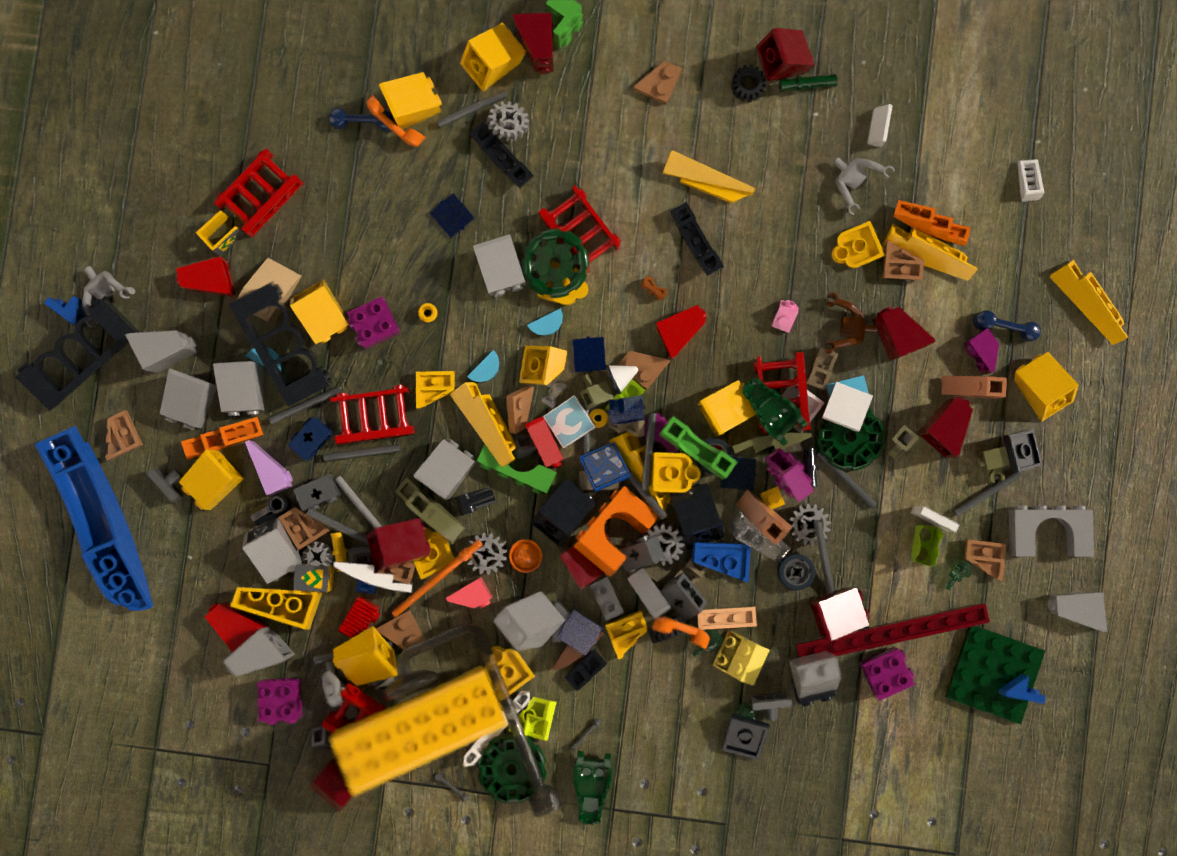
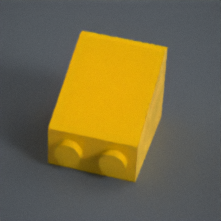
M501 23L468 40L460 64L480 89L485 91L519 65L526 51L504 23Z
M424 72L379 84L393 117L402 130L441 113L439 106L442 105L438 94H433L432 89L435 87L431 78H426Z
M324 279L291 298L290 307L315 344L319 342L323 344L330 340V336L334 333L340 334L347 329L349 325L347 317Z
M1049 352L1043 355L1039 354L1029 364H1023L1018 367L1014 378L1015 383L1041 422L1074 402L1079 387L1078 383Z
M739 380L697 403L715 437L756 415L751 403L742 393L744 383H740Z
M207 449L179 483L183 486L181 489L188 496L191 495L196 500L194 503L201 510H212L245 478L220 451Z
M374 626L333 649L334 658L332 660L337 669L340 668L344 672L348 681L351 680L356 686L398 675L395 652Z

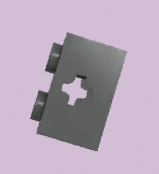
M327 474L293 490L302 511H308L309 508L316 511L320 509L319 505L325 502L329 505L338 501L337 497L341 496V492L334 481L333 474ZM317 491L322 492V494H320L319 497H315Z
M648 535L638 538L637 542H634L633 539L623 543L624 547L619 549L627 557L622 563L625 572L652 565L665 558L657 536L648 538Z
M684 573L667 581L660 591L683 621L700 614L707 604V601Z
M608 576L590 583V587L606 621L624 613Z

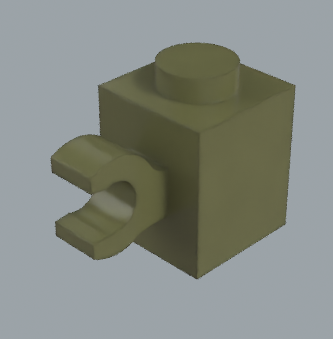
M597 371L591 373L593 380L589 378L588 374L583 376V381L588 388L581 391L580 395L587 410L607 403L614 398L612 388L608 385L607 381L597 384L599 380Z
M903 425L891 439L896 445L888 454L896 459L903 449L906 452H910L922 437L909 426Z
M1006 447L977 452L976 461L982 471L991 470L988 474V481L994 483V476L996 474L999 476L1000 481L1005 480L1001 467L1010 465Z

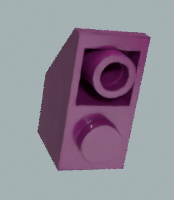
M987 328L964 343L966 353L975 359L977 368L982 373H985V375L995 371L999 349L998 341Z

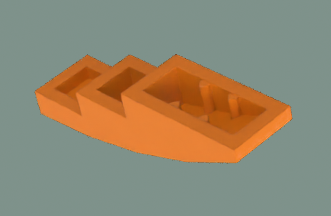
M898 200L894 213L895 218L928 235L966 247L971 227L954 224V218L935 214V208Z
M258 417L181 441L188 461L200 457L207 449L220 451L263 436Z

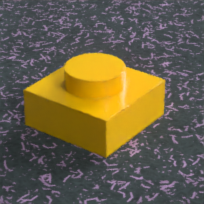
M778 486L759 494L762 501L772 510L785 505Z

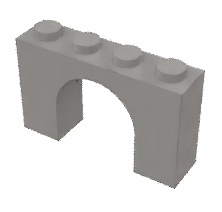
M1015 506V509H1008L1009 556L1036 557V529L1042 521L1054 518L1065 528L1067 556L1094 557L1093 510H1086V506H1073V510H1066V506H1054V510H1047V506H1034L1035 510H1028L1027 506Z

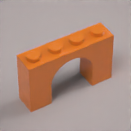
M625 486L620 491L616 489L609 497L612 501L609 504L605 502L598 510L601 513L598 518L593 516L587 524L589 526L586 532L582 530L575 538L578 542L574 547L609 577L627 557L607 540L604 533L606 520L611 518L623 519L644 535L659 518L654 510Z

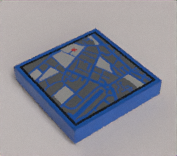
M615 442L579 457L595 492L630 478V473Z

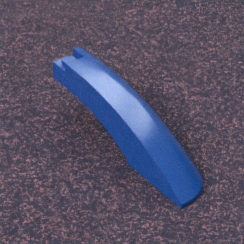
M76 426L36 443L35 446L48 468L70 515L82 550L81 556L103 595L116 606L121 605L128 608V610L140 611L152 608L153 602L131 532L110 483L88 442L84 443Z

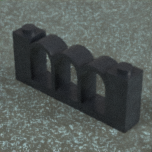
M272 281L228 305L289 407L329 386L332 377L327 369H323L322 366L317 368L318 361L316 355L311 350L302 348L304 344L303 333L295 325L288 324L291 316L289 308L280 302L283 291L278 283L274 284ZM269 306L280 308L284 314V323L260 336L249 316ZM284 330L293 332L298 338L297 348L274 360L263 340ZM302 354L307 356L312 363L311 371L287 383L277 364L294 355Z
M107 298L103 300L97 299L90 305L92 309L88 312L90 315L77 322L74 330L75 333H68L60 337L55 343L54 351L43 353L37 357L35 362L29 365L25 363L17 370L19 374L15 378L49 411L56 408L127 345L129 341L126 334L140 333ZM86 321H96L116 340L103 354L84 335L83 326ZM66 339L77 340L96 358L84 371L64 353L63 344ZM51 356L58 359L76 378L62 389L44 371L43 361L46 357Z

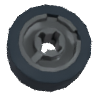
M798 553L788 554L778 563L777 577L786 588L795 591L803 590L814 581L815 566L807 556ZM793 568L799 569L798 575H793Z

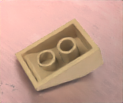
M267 258L243 287L237 299L273 281L274 284L278 283L281 287L283 294L281 295L282 299L280 302L286 305L301 275ZM269 306L254 315L274 325L282 311L278 307Z

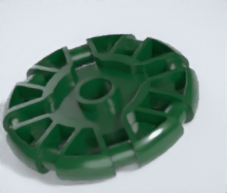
M560 228L541 231V234L537 237L533 236L525 246L524 258L521 259L522 273L524 278H527L529 281L528 285L542 296L549 295L550 298L565 297L570 295L569 293L574 289L580 288L587 277L586 271L590 263L587 248L584 249L581 244L582 240L568 230L566 232L560 231ZM559 238L564 239L563 245L557 244ZM546 240L548 245L542 248L540 243ZM573 248H575V249L577 250V252H578V253H577L576 255H574V256L572 255V253H571V251H570V250H572ZM532 254L538 255L536 262L531 261ZM554 258H558L561 262L557 269L551 267V261ZM575 264L580 265L578 272H573ZM535 272H538L540 275L537 279L533 275ZM568 278L570 284L565 286L562 281ZM548 281L554 283L552 288L547 287Z
M868 408L865 416L870 423L867 426L863 422L859 432L836 423L834 424L823 419V415L821 416L816 427L817 438H815L818 451L828 459L830 465L840 470L851 469V471H857L866 468L873 459L876 460L884 445V442H882L884 429L880 419L874 416L870 408ZM825 431L831 432L829 435L830 439H825ZM848 431H852L855 434V439L852 442L847 441L845 438ZM869 434L875 435V441H869ZM833 447L838 451L835 455L829 451ZM866 449L868 454L864 457L861 453ZM846 456H852V461H846Z
M504 733L491 739L489 745L481 750V757L477 761V767H479V774L477 776L484 791H488L493 799L506 804H510V802L522 803L532 798L537 789H541L547 774V769H545L546 758L538 744L535 745L530 737L514 733V735H506ZM507 743H514V748L507 749ZM525 747H527L531 751V753L528 756L526 752L523 751ZM494 750L498 752L496 758L491 755ZM508 764H515L517 771L510 774L507 772L506 766ZM531 764H537V770L531 771ZM487 767H492V773H487ZM527 780L532 782L530 787L524 784ZM496 781L502 785L498 790L493 786ZM509 789H516L517 794H510Z

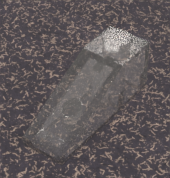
M742 512L729 526L735 539L778 563L791 549L783 541L775 545Z

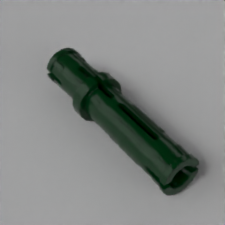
M836 74L811 77L796 76V78L780 79L779 89L780 92L796 90L798 92L802 91V89L836 87L838 79Z

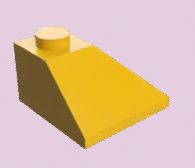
M525 345L519 383L548 385L564 370L567 351L551 346Z

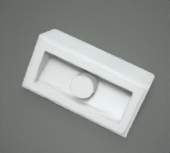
M891 104L880 106L873 110L868 145L881 147L886 142L892 112Z

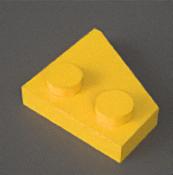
M455 371L416 372V409H421L452 393L455 390Z
M641 610L605 624L618 660L647 631L648 627Z

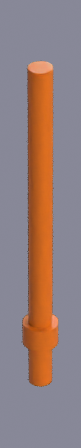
M476 540L468 548L461 550L454 560L392 611L393 616H399L463 561H468L472 554L483 545L482 542Z

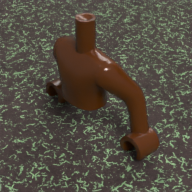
M830 293L827 298L834 300V302H827L828 307L837 305L847 309L853 315L852 317H842L840 335L841 337H847V339L836 342L828 340L825 344L831 345L833 349H826L825 352L827 354L833 353L836 348L862 343L865 332L877 333L878 326L865 325L863 312L854 304L839 299L836 293Z

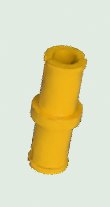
M342 532L331 533L334 549L332 555H335L336 562L348 563L347 548H345Z

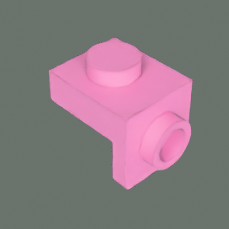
M781 300L771 326L789 333L797 317L799 307L792 301Z

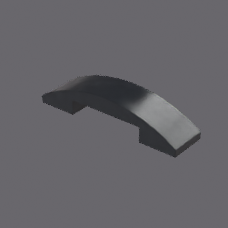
M484 121L481 122L469 133L470 136L494 164L518 188H521L534 175L507 149L496 135L492 134L493 131L488 128L489 126Z
M686 202L671 210L670 213L679 232L704 273L709 276L724 268L716 251H713L696 222V217L688 203Z

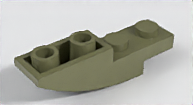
M406 477L395 490V493L406 502L405 504L414 513L452 543L465 530V527L441 504L436 503L409 477Z

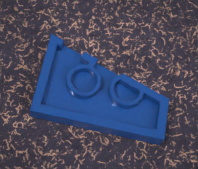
M693 542L692 562L749 583L751 544Z

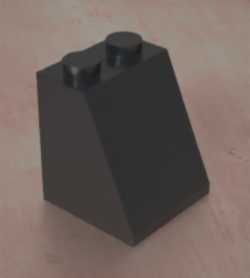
M566 478L530 523L560 547L596 502L593 501L589 494L582 492L576 483Z
M707 483L696 484L687 492H674L670 495L687 550L693 548V542H713L723 538L722 522Z

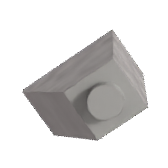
M643 567L628 572V581L654 619L671 608Z
M1087 591L1049 594L1048 609L1051 611V614L1094 630L1107 632L1103 592Z

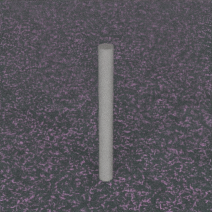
M341 476L337 477L334 481L374 529L382 527Z

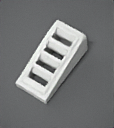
M1038 159L1018 161L1022 201L1040 200L1044 194ZM1024 168H1033V170L1025 171Z

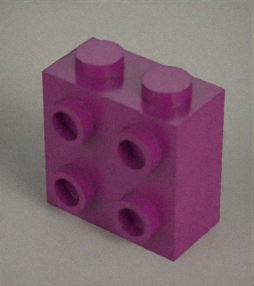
M382 296L347 312L349 316L347 322L350 328L355 329L357 333L355 339L358 345L363 346L365 349H369L401 334L389 306Z
M778 448L764 459L768 464L766 469L771 476L776 477L774 482L781 490H784L790 499L793 497L800 502L814 491L811 486V478L802 471L804 466L798 459L795 461L790 452L785 453L781 448Z
M891 647L859 662L874 697L879 701L915 685L913 681L915 676L911 668H907L905 664L907 658L904 652L896 647Z
M301 678L262 679L257 682L258 722H265L266 725L277 724V721L292 724L303 717Z

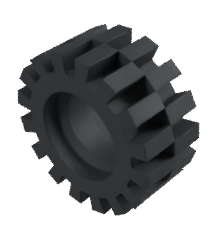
M752 64L749 67L743 65L742 69L741 67L738 68L731 82L733 95L736 94L737 99L742 98V102L748 100V103L752 100L756 101L758 97L760 98L767 84V81H765L766 75L763 76L764 71H759L758 66L753 68ZM746 77L753 78L756 82V87L752 90H747L742 86V80Z
M678 615L670 618L674 621L682 623ZM653 625L647 628L653 644L663 642L683 633L676 629H673L670 633L656 631L652 629Z

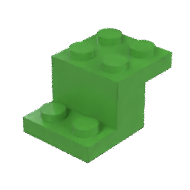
M548 0L546 2L547 13H552V22L557 25L553 31L554 46L559 50L570 43L571 35L574 31H579L583 24L582 5L575 0Z

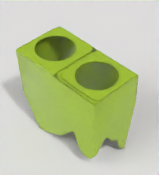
M916 525L910 561L930 567L936 566V559L939 556L938 543L944 536L938 526ZM922 528L928 529L931 533L930 539L926 542L920 541L919 533ZM920 547L925 548L928 552L927 558L923 561L916 559L920 553Z

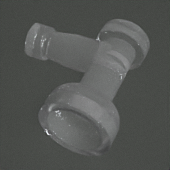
M559 380L556 383L551 381L546 385L552 391L548 396L545 395L540 400L551 409L555 406L554 400L567 387Z

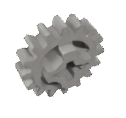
M501 101L500 106L495 104L494 108L490 109L487 120L489 123L488 128L493 129V135L498 133L499 139L506 137V141H509V138L512 137L516 141L517 136L522 138L523 133L527 132L529 125L528 113H523V107L517 108L518 103H515L513 106L510 101H508L507 105Z
M805 504V509L802 506H798L799 512L792 511L795 516L788 519L792 521L791 526L794 530L790 534L792 536L797 535L796 541L802 539L803 545H806L809 541V544L813 546L814 541L817 542L816 536L805 537L812 532L816 534L815 520L821 519L824 533L825 531H831L827 528L831 521H826L829 514H822L824 508L817 510L816 504H813L812 508H810L809 504ZM805 512H814L809 517L803 515V513ZM797 521L800 522V529H799V530H798V528H797ZM806 521H813L811 523L813 528H807Z
M662 523L661 527L655 524L654 530L650 528L647 531L649 534H645L648 535V538L654 535L657 536L659 544L661 541L667 543L666 547L663 544L660 545L665 558L660 560L662 565H665L666 561L672 564L673 558L678 560L680 557L678 554H682L684 551L680 548L685 545V542L680 541L683 539V534L678 535L679 529L673 530L672 524L669 527H666L665 523ZM674 544H676V549L672 553L671 547L674 546Z
M482 533V538L476 535V540L486 542L483 547L472 554L471 561L467 564L474 565L473 571L480 569V574H483L484 570H486L487 574L490 575L491 569L497 572V566H504L501 561L507 560L503 553L508 551L502 549L505 542L499 543L500 537L498 536L494 539L493 533H490L489 537L486 536V533ZM473 540L469 541L471 545L475 542ZM493 543L498 547L499 553L493 549ZM489 549V553L495 556H488L485 559L481 551ZM474 555H477L479 557L480 564L477 563V561L474 558ZM490 560H497L494 565L487 567Z

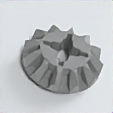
M314 542L311 545H307L303 552L302 562L304 565L330 566L332 564V550L327 544ZM312 552H315L317 554L321 553L320 558L322 563L317 560L313 561L315 557Z

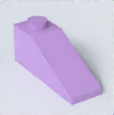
M248 440L245 442L266 495H274L293 487L291 483L293 478L289 471H286L282 465L254 441Z

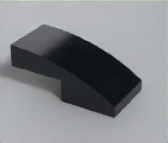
M594 649L569 671L564 678L578 691L603 669L607 662Z

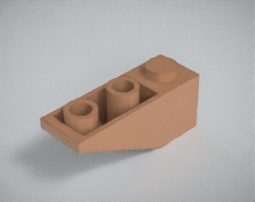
M942 376L941 395L988 399L1005 398L1007 378Z
M749 489L736 503L757 529L775 545L781 542L792 529L788 522Z

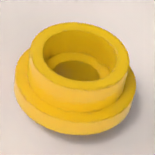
M425 303L418 310V315L424 322H432L437 317L438 312L433 304ZM427 310H431L430 316H425Z
M594 409L589 414L596 428L606 425L608 416L604 410ZM596 415L602 416V420L600 422L595 421L594 418Z

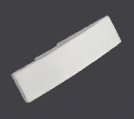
M334 562V567L366 583L390 590L411 593L412 584L392 583L393 575L375 574L374 565Z

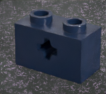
M318 417L308 418L303 424L304 428L300 432L294 433L290 438L291 442L288 444L305 461H310L335 433ZM308 434H311V435H312V436H311L312 439H313L312 441H308V440H309V437L307 436Z

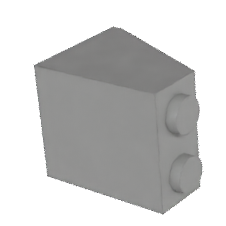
M510 234L473 246L490 296L494 295V298L505 295L506 291L512 290V292L523 289L526 283Z
M176 330L126 334L142 369L150 372L159 373L197 353L195 348L197 344L193 337Z
M253 361L213 364L221 412L228 413V416H240V412H247V415H259V411H265L262 365Z
M169 369L160 414L166 416L165 420L172 423H177V421L183 422V427L192 430L195 427L202 428L216 393L217 385Z
M443 439L414 474L416 479L444 499L452 497L476 464V461L473 460L475 456L467 450L464 452L458 449L459 445L451 439L449 441Z
M280 515L259 526H255L244 534L242 548L267 584L272 581H279L289 572H295V565L302 564V556L278 517Z
M542 591L505 607L494 619L495 624L517 651L542 647L565 621Z
M268 626L258 630L223 662L226 664V669L230 674L240 676L284 662L295 654L275 630Z
M823 651L789 660L799 699L837 690L841 675L836 657L831 653Z

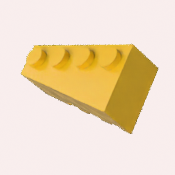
M237 587L231 607L310 630L322 592Z

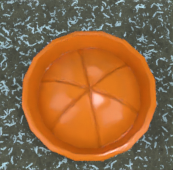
M519 540L513 544L509 551L510 564L519 572H533L542 562L541 548L532 540Z

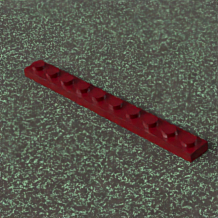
M979 603L857 630L830 642L820 638L795 645L798 658L827 651L834 656H840L990 623L986 603Z

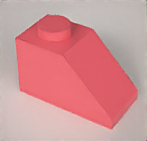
M482 577L446 599L448 602L471 608L479 606L482 609L490 604L489 600L493 596Z

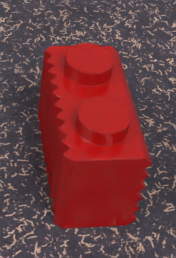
M362 596L358 597L338 631L352 639L367 630L371 623L375 624L381 615L378 612L380 607Z

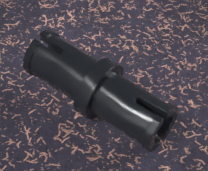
M814 448L803 449V471L811 478V486L814 488L818 487L816 450Z

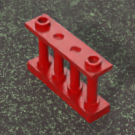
M267 148L256 155V159L225 192H221L214 202L222 210L227 207L244 222V226L241 229L250 237H253L304 184L295 174L287 176L273 163L271 159L274 155ZM265 165L283 181V185L278 190H275L258 174ZM252 179L270 195V199L266 203L262 204L245 188ZM238 193L257 209L253 217H248L232 202V199Z
M576 185L572 186L574 195L553 211H547L545 207L538 211L539 217L548 229L560 228V231L565 232L567 230L570 231L591 216L597 225L579 237L582 240L581 244L583 245L601 231L608 240L588 254L589 262H592L612 246L616 251L620 250L621 245L619 243H621L619 237L616 233L612 234L585 199L587 198L586 193L582 188L578 189ZM580 201L586 210L564 226H558L555 222L557 220L556 217ZM559 238L558 242L563 245L564 239ZM575 248L570 250L573 256L578 253ZM587 267L586 274L590 272V267Z
M804 352L796 353V358L787 361L762 363L761 356L757 357V362H754V372L758 373V378L768 388H799V396L788 400L797 408L801 407V415L808 423L805 428L802 427V430H811ZM797 369L798 377H794V379L764 382V370ZM759 420V429L763 430L764 434H768Z
M404 385L392 386L393 389L354 395H347V393L335 394L336 397L330 398V401L339 403L342 427L340 435L335 436L336 444L415 434L414 426H409V423L406 421L403 394L410 393V389L404 388ZM384 396H396L399 420L397 428H390V425L387 424ZM377 398L380 426L375 431H371V428L368 426L365 399ZM357 400L361 429H359L360 433L352 434L349 428L346 402Z
M348 683L340 693L341 697L345 700L338 712L332 711L321 726L333 734L335 730L351 724V722L343 718L351 704L361 710L354 723L365 719L367 715L372 716L388 708Z

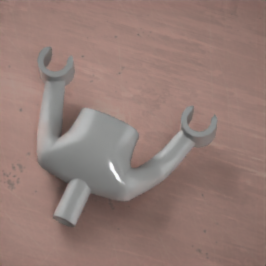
M839 157L833 162L841 170L836 178V184L849 206L848 213L854 216V213L851 212L850 208L855 206L860 210V207L854 203L845 185L855 190L867 178L868 175L863 171L862 167L879 171L885 178H890L885 172L886 169H890L893 173L895 172L892 166L885 167L872 160L855 158L848 165Z
M91 266L84 269L90 278V282L84 288L82 305L87 316L90 315L88 312L92 309L90 305L93 295L97 299L103 300L112 297L116 290L119 291L120 297L125 299L130 298L127 292L135 294L133 287H123L108 271H103L96 275ZM89 320L86 321V325L88 327H96L94 322H97Z
M333 661L325 663L326 672L322 675V685L328 703L331 706H337L342 702L340 693L346 685L335 675ZM351 704L345 713L348 719L357 716L356 706Z

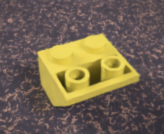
M728 630L713 666L739 681L754 686L769 653V649Z

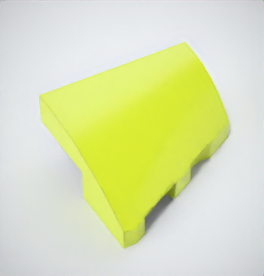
M533 697L528 703V707L520 713V718L513 726H510L509 731L548 741L556 702Z

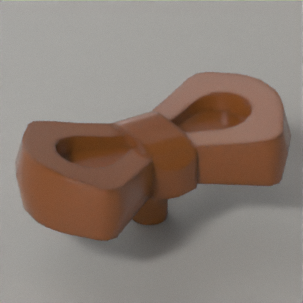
M647 276L642 280L641 287L649 290V295L653 294L657 300H663L666 297L667 289L657 287L652 277Z

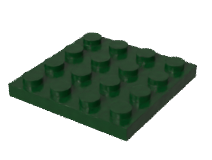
M978 626L968 627L945 697L1021 724L1029 701L1004 696L999 693V689L1020 674L1029 676L1027 687L1033 688L1045 650Z

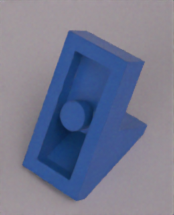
M73 296L66 303L60 298L55 300L48 297L44 304L74 326L80 319L84 318L80 298Z
M1020 674L999 689V693L1007 697L1045 704L1046 696L1040 694L1038 689L1027 687L1029 676Z

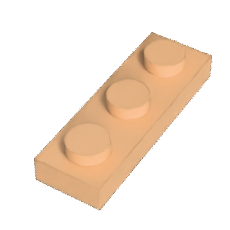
M755 606L703 609L697 615L698 628L706 630L756 627Z

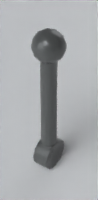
M594 719L591 727L572 745L571 750L574 751L588 734L601 724L600 719Z
M437 773L435 775L436 781L443 782L446 786H448L451 790L458 794L461 797L462 801H467L469 799V796L467 794H463L452 784H450L447 780H445L443 778L442 773Z

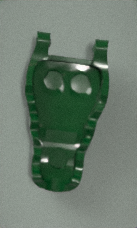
M758 377L750 379L742 387V393L751 403L762 427L781 445L785 446L788 443L783 436L795 425L799 424L803 428L808 425L797 407L790 400L781 396L773 389L768 388Z
M578 751L573 782L579 805V822L585 825L600 823L602 807L604 806L612 780L611 753H605L604 759L584 758V751Z

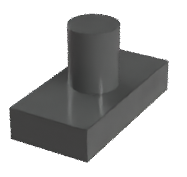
M155 468L146 473L171 502H179L184 497L174 486L183 477L177 469H174L167 476L160 469Z
M788 691L750 695L753 711L766 709V719L770 721L778 719L777 708L792 707V699Z

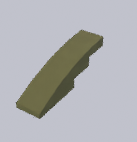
M786 433L783 436L788 441L785 446L781 445L770 435L742 442L730 448L733 454L751 447L753 453H756L771 446L774 452L778 448L783 450L812 437L811 433Z

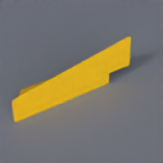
M671 150L663 170V174L681 178L680 183L729 203L737 202L739 199L749 195L751 196L755 191L754 187Z
M893 224L881 246L885 252V242L891 241L894 245L922 259L924 266L969 281L977 271V267L966 262L968 257L965 253L915 228L909 234Z
M1072 260L1050 275L1054 283L1112 345L1128 338L1121 327L1124 325L1123 318L1091 272L1083 276L1075 261Z
M466 382L454 390L450 396L500 466L504 467L515 460L512 451L516 448V443L490 394L481 395L476 382Z
M629 432L610 439V444L615 442L624 463L642 484L646 445L641 446L638 437ZM652 455L648 492L666 513L667 504L671 501L670 492H652ZM642 497V499L644 500L645 504H647V505L650 507V505H649V504L645 501V499Z

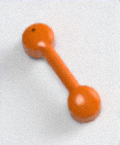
M373 95L366 101L369 111L408 145L418 147L426 138L411 128H408L406 132L403 131L383 113L385 111Z
M656 618L652 629L660 632L670 633L673 629L691 634L689 641L705 650L710 640L709 635L705 631L670 618Z

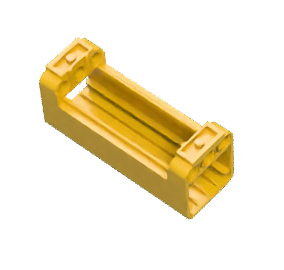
M480 665L464 672L463 675L388 709L335 730L331 736V742L349 787L355 796L507 726V723L485 670Z

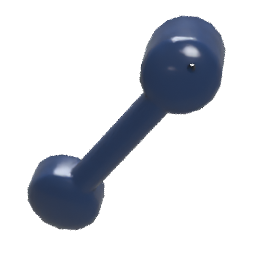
M340 108L332 110L329 114V122L335 129L344 128L348 122L376 123L381 131H392L374 115L346 114ZM385 110L383 113L396 124L393 115Z
M989 310L979 312L973 317L972 323L978 330L998 326L1021 332L1022 338L1029 342L1037 340L1041 335V328L1036 322L1022 325L998 319Z

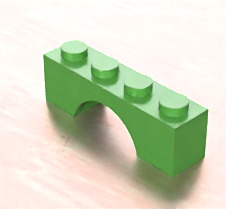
M671 417L659 433L662 438L689 455L720 479L727 478L737 461L723 451L699 439L688 426L675 417Z
M485 444L477 459L481 463L479 467L488 471L493 468L498 471L497 475L508 479L510 476L516 479L514 483L523 487L526 484L532 486V491L543 495L544 492L548 494L557 472L542 465H538L528 472L516 471L509 464L501 467Z

